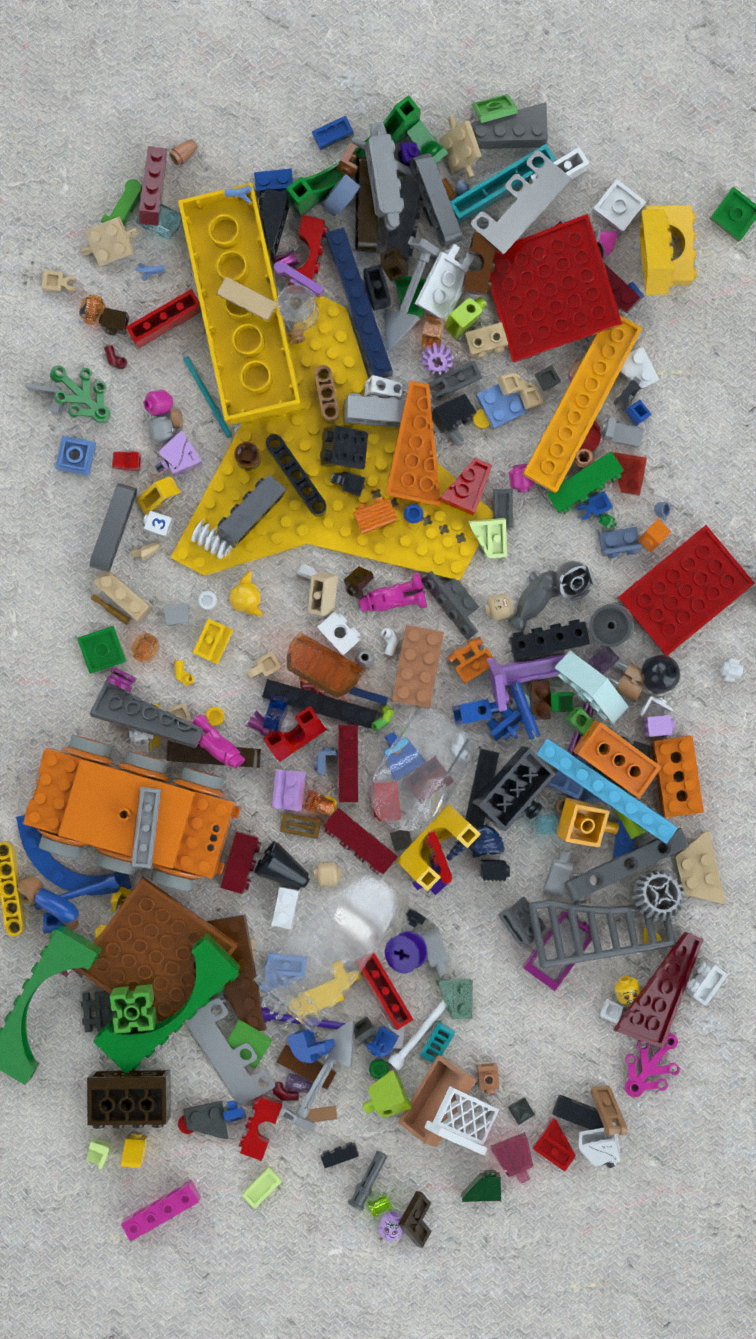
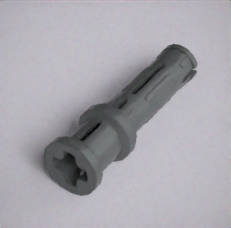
M378 1150L376 1151L361 1183L355 1186L356 1191L353 1197L348 1200V1204L363 1211V1205L367 1197L372 1194L371 1188L388 1157L386 1154Z

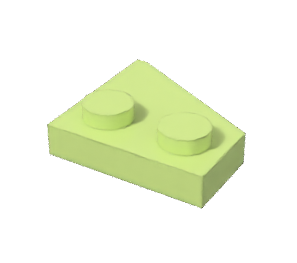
M505 518L468 521L487 558L507 557Z

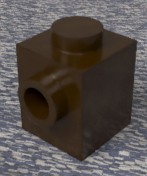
M104 308V312L100 313L99 324H101L105 333L114 336L116 333L126 335V326H128L129 322L128 313Z

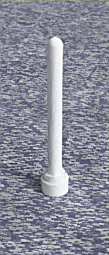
M450 992L445 996L402 1050L395 1055L392 1054L388 1059V1062L397 1070L404 1066V1058L454 999L453 993Z

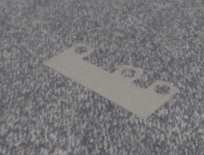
M535 151L527 160V165L539 175L532 184L528 183L519 174L513 175L506 183V189L517 200L496 222L487 213L480 212L471 222V226L503 254L572 179L540 151ZM536 156L542 157L544 159V166L541 168L534 167L532 164L533 158ZM512 181H522L523 189L521 191H514L511 188ZM480 217L488 219L489 226L486 229H480L477 226V220Z
M214 999L205 1007L198 1008L196 1015L191 1020H185V1023L239 1106L275 1087V1082L266 1071H262L250 1078L244 1066L257 1059L250 1044L245 1043L232 1050L215 1024L216 1021L228 1015V1010L220 999ZM213 1004H219L222 1007L223 1012L221 1015L216 1016L211 1012ZM244 1048L249 1049L252 1053L251 1059H242L240 1051ZM259 1077H267L270 1085L267 1088L260 1087L258 1084Z

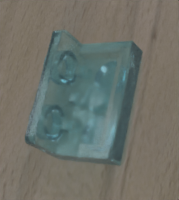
M161 204L158 226L140 224L139 215L136 219V223L144 229L151 230L167 239H170L179 231L182 221L181 213Z

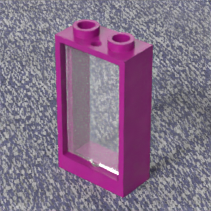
M562 910L558 915V922L565 957L576 955L568 912L566 913ZM585 921L583 924L578 922L583 952L592 941L589 924ZM550 927L543 936L547 960L557 958L552 927ZM535 947L522 967L556 991L575 963L541 968Z

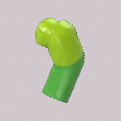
M385 705L381 709V712L384 714L382 718L371 723L374 731H378L390 723L394 710L389 705Z

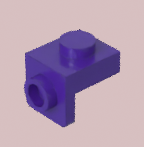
M417 143L400 144L401 150L397 152L399 160L411 168L410 159L420 156Z

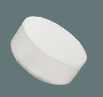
M204 591L198 597V604L204 610H212L217 605L218 600L213 592Z

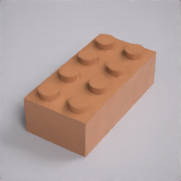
M406 625L392 702L430 708L444 632Z
M438 1055L410 1101L412 1109L404 1111L398 1123L424 1144L437 1147L443 1137L424 1128L427 1121H434L449 1086L469 1094L477 1079L452 1060ZM455 1093L451 1099V1103L456 1101ZM457 1107L452 1109L453 1115L458 1112ZM447 1113L444 1114L441 1122L448 1119Z

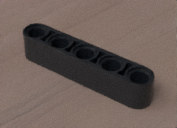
M277 434L269 435L266 439L269 453L311 514L316 517L323 516L327 511L325 500L283 439ZM273 440L280 442L279 447L276 449L270 447V443ZM283 456H289L291 458V461L288 464H282L280 462ZM293 472H300L302 474L301 478L293 480L291 478ZM305 487H310L313 492L311 495L305 496L302 494V490ZM315 503L323 504L324 507L320 512L313 510Z

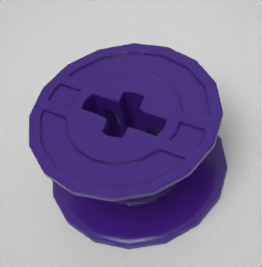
M405 931L392 937L385 947L386 961L398 973L407 974L421 967L428 955L424 939L413 931Z

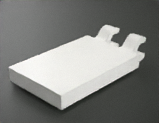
M454 243L445 247V253H439L415 302L416 305L443 322L447 321L449 314L453 312L462 294L464 274L469 270V265L474 259L471 254L462 253L459 257V262L454 260L460 248Z

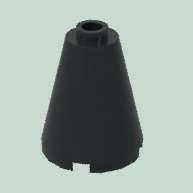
M273 841L264 851L265 855L262 860L259 859L254 873L260 877L298 890L301 887L305 888L310 880L308 877L309 873L279 843Z

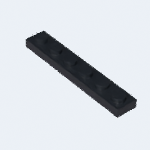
M269 679L266 681L262 698L304 710L311 706L317 714L372 729L371 723L375 721L377 710Z

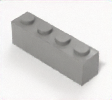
M352 393L344 400V423L399 428L405 400H398L397 397L380 398L378 395L365 397L358 393Z

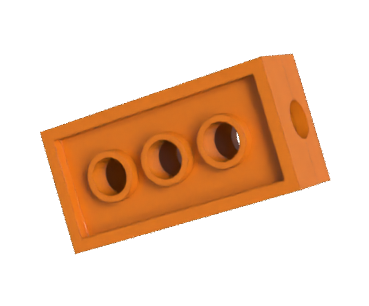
M594 720L572 751L638 799L662 768L597 720ZM604 744V750L599 752L600 745ZM619 755V761L614 763L615 757ZM634 766L635 770L630 774L629 771Z
M693 736L651 741L653 760L662 767L656 775L662 816L669 818L704 813ZM673 752L678 755V760L675 763L670 758ZM676 771L681 774V779L678 782L673 778ZM681 790L684 797L681 801H678L676 794Z

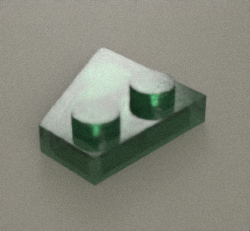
M436 980V985L439 986L443 994L442 998L448 1006L451 1018L472 1019L473 980Z

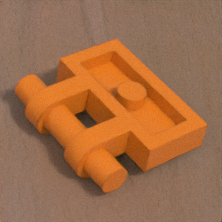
M480 636L475 640H469L467 645L453 650V653L447 656L451 663L457 659L460 662V665L454 669L464 684L488 670L487 659L493 658L488 648L482 651L479 650L478 646L484 643ZM472 650L475 655L465 660L463 655Z

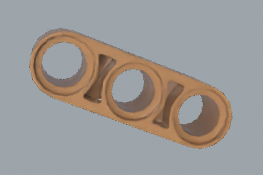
M320 365L315 370V379L322 417L326 422L334 423L339 418V408L332 371L328 366ZM321 372L329 374L327 379H320L318 375ZM325 390H329L332 392V396L324 398L322 393ZM328 409H334L336 414L333 417H328L325 412Z

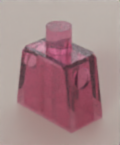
M525 1132L491 1145L495 1157L508 1177L516 1175L520 1184L530 1180L527 1170L534 1166Z

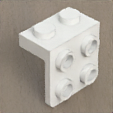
M708 960L700 965L697 970L699 972L695 979L692 978L686 986L688 988L686 992L705 1006L728 976V974Z

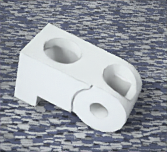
M372 375L365 382L364 396L378 395L380 398L397 397L398 400H401L402 384Z

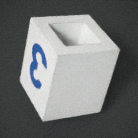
M150 511L149 515H145L143 525L147 532L168 538L174 520L171 517Z

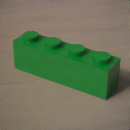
M612 451L564 481L557 493L549 491L546 495L559 514L561 512L566 514L573 509L572 505L576 502L583 503L590 498L589 494L593 491L598 493L606 488L605 484L610 480L615 482L622 477L621 473L624 470Z

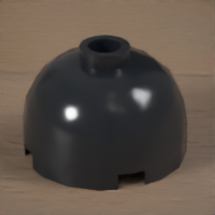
M656 655L646 659L641 669V674H644L645 678L643 681L644 685L655 694L666 693L674 689L681 676L678 663L667 655Z

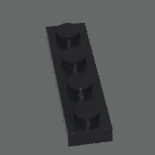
M480 749L465 820L472 826L480 827L484 825L485 816L472 802L494 778L499 752Z

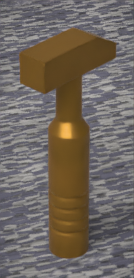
M94 594L91 597V600L103 606L107 612L125 625L130 622L131 619L111 604L105 603L97 595Z

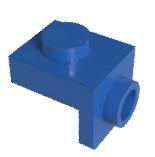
M381 1026L373 1042L367 1043L366 1047L371 1050L370 1053L375 1057L389 1056L399 1035L386 1026Z

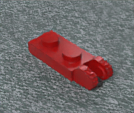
M435 830L428 831L429 837L425 839L429 849L433 848L436 854L432 857L436 867L440 866L441 868L439 876L442 879L441 881H443L442 883L449 884L453 878Z

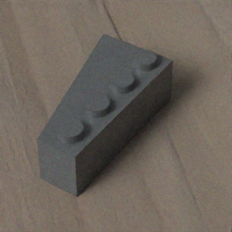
M547 103L519 109L516 114L487 122H472L471 126L479 149L540 148L547 144Z

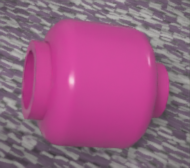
M165 390L150 391L147 393L143 405L145 410L152 416L165 415L173 407V398Z
M527 464L512 466L513 469L509 471L510 486L512 489H518V493L528 492L529 487L535 484L534 481L522 475Z

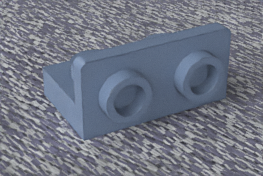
M637 527L598 534L602 556H608V559L619 557V553L626 552L627 555L637 554L638 550L642 549V544L637 541L639 538Z

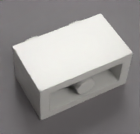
M280 886L272 926L291 930L300 889Z

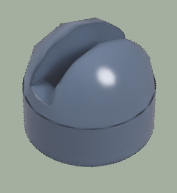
M459 180L454 194L457 196L462 195L469 190V185Z
M659 502L655 505L654 512L657 516H669L671 506L668 502Z

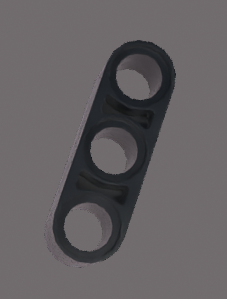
M558 1095L552 1111L553 1115L590 1130L604 1128L597 1108L566 1096Z

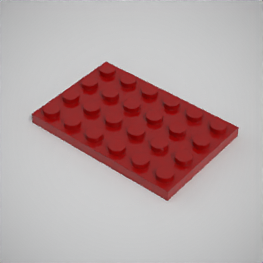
M705 525L618 596L617 599L631 611L634 619L662 653L668 656L752 587L755 582L709 527Z

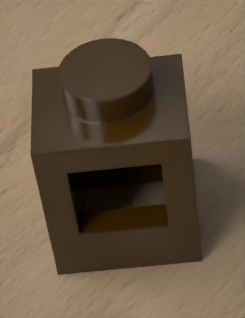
M398 246L380 253V266L391 282L408 275V264L399 252Z

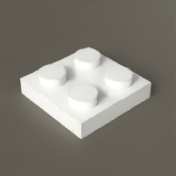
M616 179L593 208V211L623 233L644 207L646 201Z

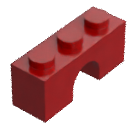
M311 706L294 716L297 720V725L293 730L282 732L278 727L263 738L279 763L327 730Z
M263 1094L260 1099H255L252 1110H255L253 1118H248L245 1126L248 1129L247 1135H242L238 1145L242 1147L241 1154L262 1161L270 1139L259 1133L258 1126L263 1122L276 1124L282 1108V1101Z

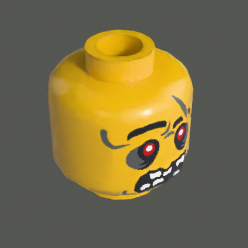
M630 976L621 977L614 985L618 1001L625 1006H630L641 992L638 980Z

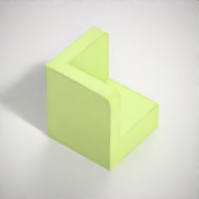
M94 1137L88 1148L89 1152L86 1160L98 1164V1169L102 1170L112 1143Z

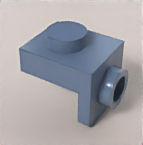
M322 747V751H318V759H314V770H318V774H326V755H338V751H334V748Z

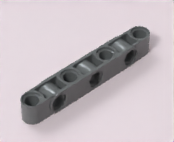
M678 828L667 844L656 838L566 881L564 884L572 901H575L687 848L689 843L682 828ZM660 843L664 847L662 853L658 851V845ZM626 859L630 861L629 869H626L624 867V861ZM592 875H594L597 879L596 884L594 886L590 883V877Z

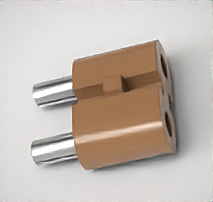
M616 660L614 666L624 671L622 678L619 682L610 677H607V679L620 695L636 702L644 686V674H641V668L629 663L627 666Z

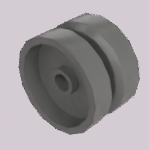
M617 603L606 604L597 609L591 616L589 623L590 633L600 645L607 647L618 646L627 641L633 634L635 627L634 617L631 611L624 605ZM610 622L615 624V627L612 629L609 627Z

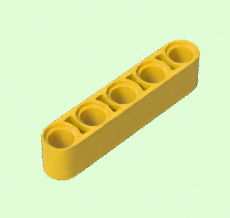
M4 841L0 843V897L6 933L15 937L25 931L26 919L22 894L17 891L20 877L16 849L12 842ZM3 845H6L9 848V853L7 855H3L1 853V847ZM6 864L12 868V872L9 875L4 872ZM8 883L14 886V892L12 894L8 893L6 890V886ZM10 903L16 904L17 911L15 913L9 910ZM13 922L19 924L20 930L18 932L12 929Z

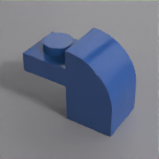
M312 1027L296 1031L287 1036L292 1053L297 1059L305 1063H313L321 1058L322 1055L328 1054L329 1049L335 1046L333 1038L316 1042Z

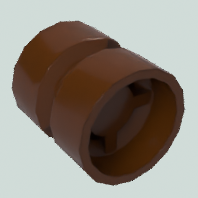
M243 442L236 447L234 457L241 469L252 471L260 465L261 455L255 444Z

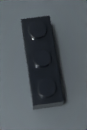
M349 1142L345 1144L346 1146H337L332 1151L326 1150L322 1152L321 1160L324 1168L359 1157L356 1143Z

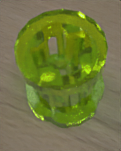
M382 1194L381 1198L374 1201H368V1206L374 1218L378 1217L379 1213L392 1210L391 1203L386 1194Z

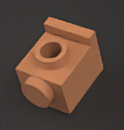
M497 1063L477 1064L479 1089L484 1090L485 1094L495 1093V1089H499ZM492 1077L493 1080L491 1083H487L485 1079Z

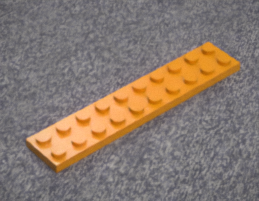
M622 315L620 317L623 325L597 333L594 336L522 473L523 476L553 493H557L642 330L641 326Z

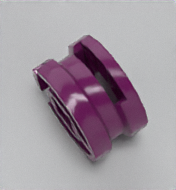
M112 667V673L107 677L106 681L131 692V685L135 683L137 678ZM120 673L128 678L126 679L118 674Z

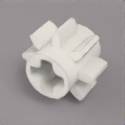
M731 658L728 662H723L720 675L725 676V681L735 682V679L740 680L743 673V666L739 665L740 660Z
M129 729V738H131V742H134L136 746H146L149 744V739H153V735Z

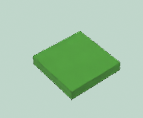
M508 94L472 104L473 111L481 123L518 113L517 106Z
M239 1020L227 1042L232 1050L245 1043L250 1044L257 1055V1059L248 1065L256 1068L273 1039ZM244 1048L240 1051V1057L244 1060H249L252 1057V1053L249 1049Z

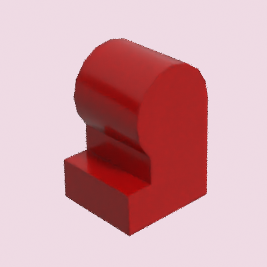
M113 452L112 468L140 472V452Z

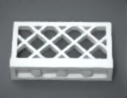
M449 1086L434 1121H427L424 1128L445 1139L485 1155L487 1148L483 1144L499 1109ZM455 1093L456 1101L451 1103V1099ZM467 1100L468 1106L463 1108L462 1103ZM479 1106V1111L474 1114V1108ZM457 1107L458 1112L453 1115L452 1109ZM491 1110L488 1118L485 1119V1113ZM469 1112V1118L464 1120V1114ZM447 1113L448 1119L441 1122L444 1114ZM480 1117L481 1123L476 1125L475 1120ZM459 1118V1124L454 1127V1121ZM470 1124L471 1129L466 1132L465 1127ZM481 1129L482 1132L477 1139V1131Z

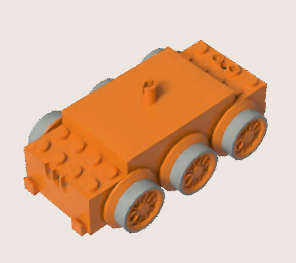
M73 734L69 747H63V751L45 748L38 771L40 776L35 781L37 787L32 791L34 796L30 799L23 822L25 825L38 828V832L42 834L39 848L54 854L80 859L83 846L92 845L98 851L95 860L96 865L120 873L136 875L138 867H131L140 789L141 787L161 789L152 863L154 870L151 880L171 888L192 891L195 879L202 878V876L212 879L216 876V873L222 875L225 863L221 862L220 859L232 818L238 819L242 808L236 806V801L222 798L226 797L221 791L224 778L184 767L181 779L174 780V783L167 782L170 781L165 775L169 762L132 751L127 752L126 763H120L117 765L118 767L112 766L114 762L109 758L113 748L112 745Z

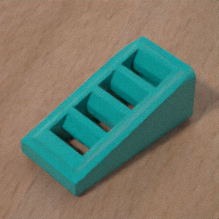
M438 1021L420 1056L433 1063L436 1058L426 1053V1051L430 1050L437 1054V1056H442L456 1033L455 1030ZM441 1030L448 1034L447 1038L439 1034L438 1031ZM435 1036L443 1040L444 1043L441 1044L434 1040ZM433 1043L441 1049L438 1051L430 1045Z

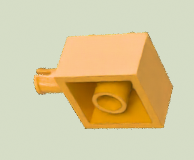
M566 798L556 835L565 842L600 848L604 832L617 834L619 824L607 821L610 811L600 804Z

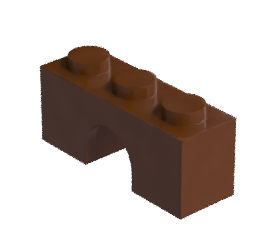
M478 232L472 234L469 254L480 258L482 263L481 269L477 272L469 270L465 272L461 292L484 296L491 289L492 281L489 280L490 273H493L495 269L493 257L494 254H497L498 249Z

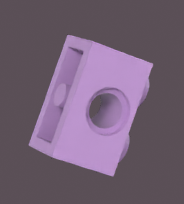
M671 715L642 718L643 737L673 735L672 731L675 730L674 719H671Z

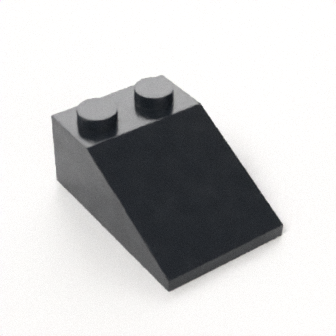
M266 188L265 193L260 195L259 205H261L260 211H262L271 259H275L272 256L277 254L290 202L287 193Z

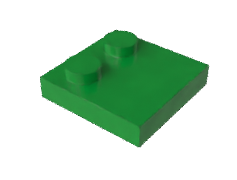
M732 187L709 219L739 242L756 220V204L735 187Z
M114 625L77 637L90 674L127 661Z

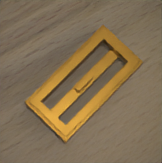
M283 813L280 832L318 839L321 820ZM286 818L314 822L317 824L316 826H311L295 822L286 821ZM285 825L315 830V834L285 829Z

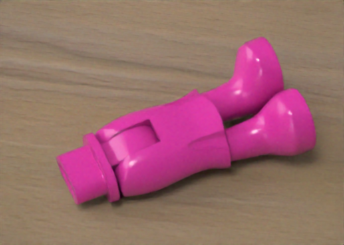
M420 572L413 574L409 582L398 583L391 587L378 588L370 593L368 592L362 599H359L362 612L368 610L371 612L386 611L396 607H405L406 605H417L423 609L427 608L424 591L404 597L406 592L424 590Z
M200 714L194 718L193 724L201 727L206 734L201 736L199 741L200 747L206 749L219 762L225 763L226 766L230 765L234 769L245 761V758L240 755V751L229 740L220 735L216 728L209 724V720L205 715Z

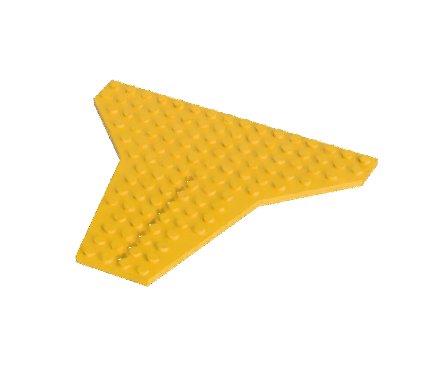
M316 296L315 298L309 297L292 331L304 330L303 337L306 340L298 344H289L303 408L242 422L170 558L203 576H207L308 544L427 574L432 571L435 576L448 579L455 578L460 581L479 546V542L468 521L493 519V511L481 500L478 503L475 514L472 516L441 502L442 507L385 495L399 428L344 423V400L352 393L364 396L365 382L368 380L367 372L347 309L324 296L321 299ZM320 365H326L332 371L339 408V418L334 423H328L322 417L315 379V370ZM321 372L318 375L320 379H327L329 376L327 372ZM325 390L322 393V396L324 398H330L332 396V392L329 390ZM328 409L325 414L328 417H333L336 411ZM337 425L367 432L365 468L359 470L339 465L320 466L324 428ZM277 434L283 439L321 494L327 505V511L323 516L316 517L311 514L269 453L266 446V439L269 435ZM273 440L270 443V447L273 449L278 448L280 442L277 440ZM251 442L257 446L261 455V462L255 470L245 471L238 466L234 452L239 444ZM283 456L280 462L282 464H288L291 461V458L289 456ZM437 462L441 497L456 478ZM295 471L292 473L291 478L299 480L302 474ZM343 472L347 475L348 472L365 477L363 485L365 488L362 489L361 496L358 497L342 492L343 486L331 483L332 475L342 474ZM270 475L286 488L283 498L235 548L232 547L227 556L219 559L217 558L218 552L212 555L211 549L208 551L204 549L205 544L200 547L198 546V540L196 542L191 541L195 528L202 520V526L209 523L208 530L215 527V534L217 535L219 528L217 525L220 520L231 515V509L236 504L240 505L244 501L242 500L244 495L256 488L255 484L260 478L265 479ZM305 487L302 490V494L305 496H309L313 492L310 487ZM380 490V495L385 499H397L399 505L398 507H393L398 519L397 522L361 535L353 514L356 511V507L363 504L367 506L374 504L373 501L375 499H373L371 492ZM315 503L313 510L320 512L324 506L322 503ZM412 504L420 506L423 510V517H431L432 524L424 526L423 520L416 524L407 522L404 517L406 507ZM447 525L449 533L440 534L439 526ZM464 534L466 541H462L460 544L457 543L458 539L455 536Z

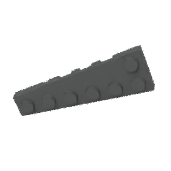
M106 681L90 711L91 717L193 748L197 747L204 732L201 727L176 717L168 711H163L157 708L156 705L149 704L135 695H130L125 690Z

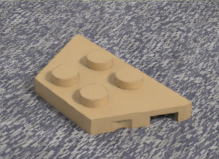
M704 831L687 848L674 856L680 883L683 884L682 891L685 892L684 895L726 904L709 831Z

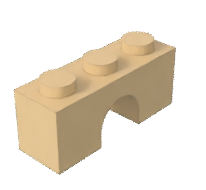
M103 571L93 582L138 622L152 609L112 572Z

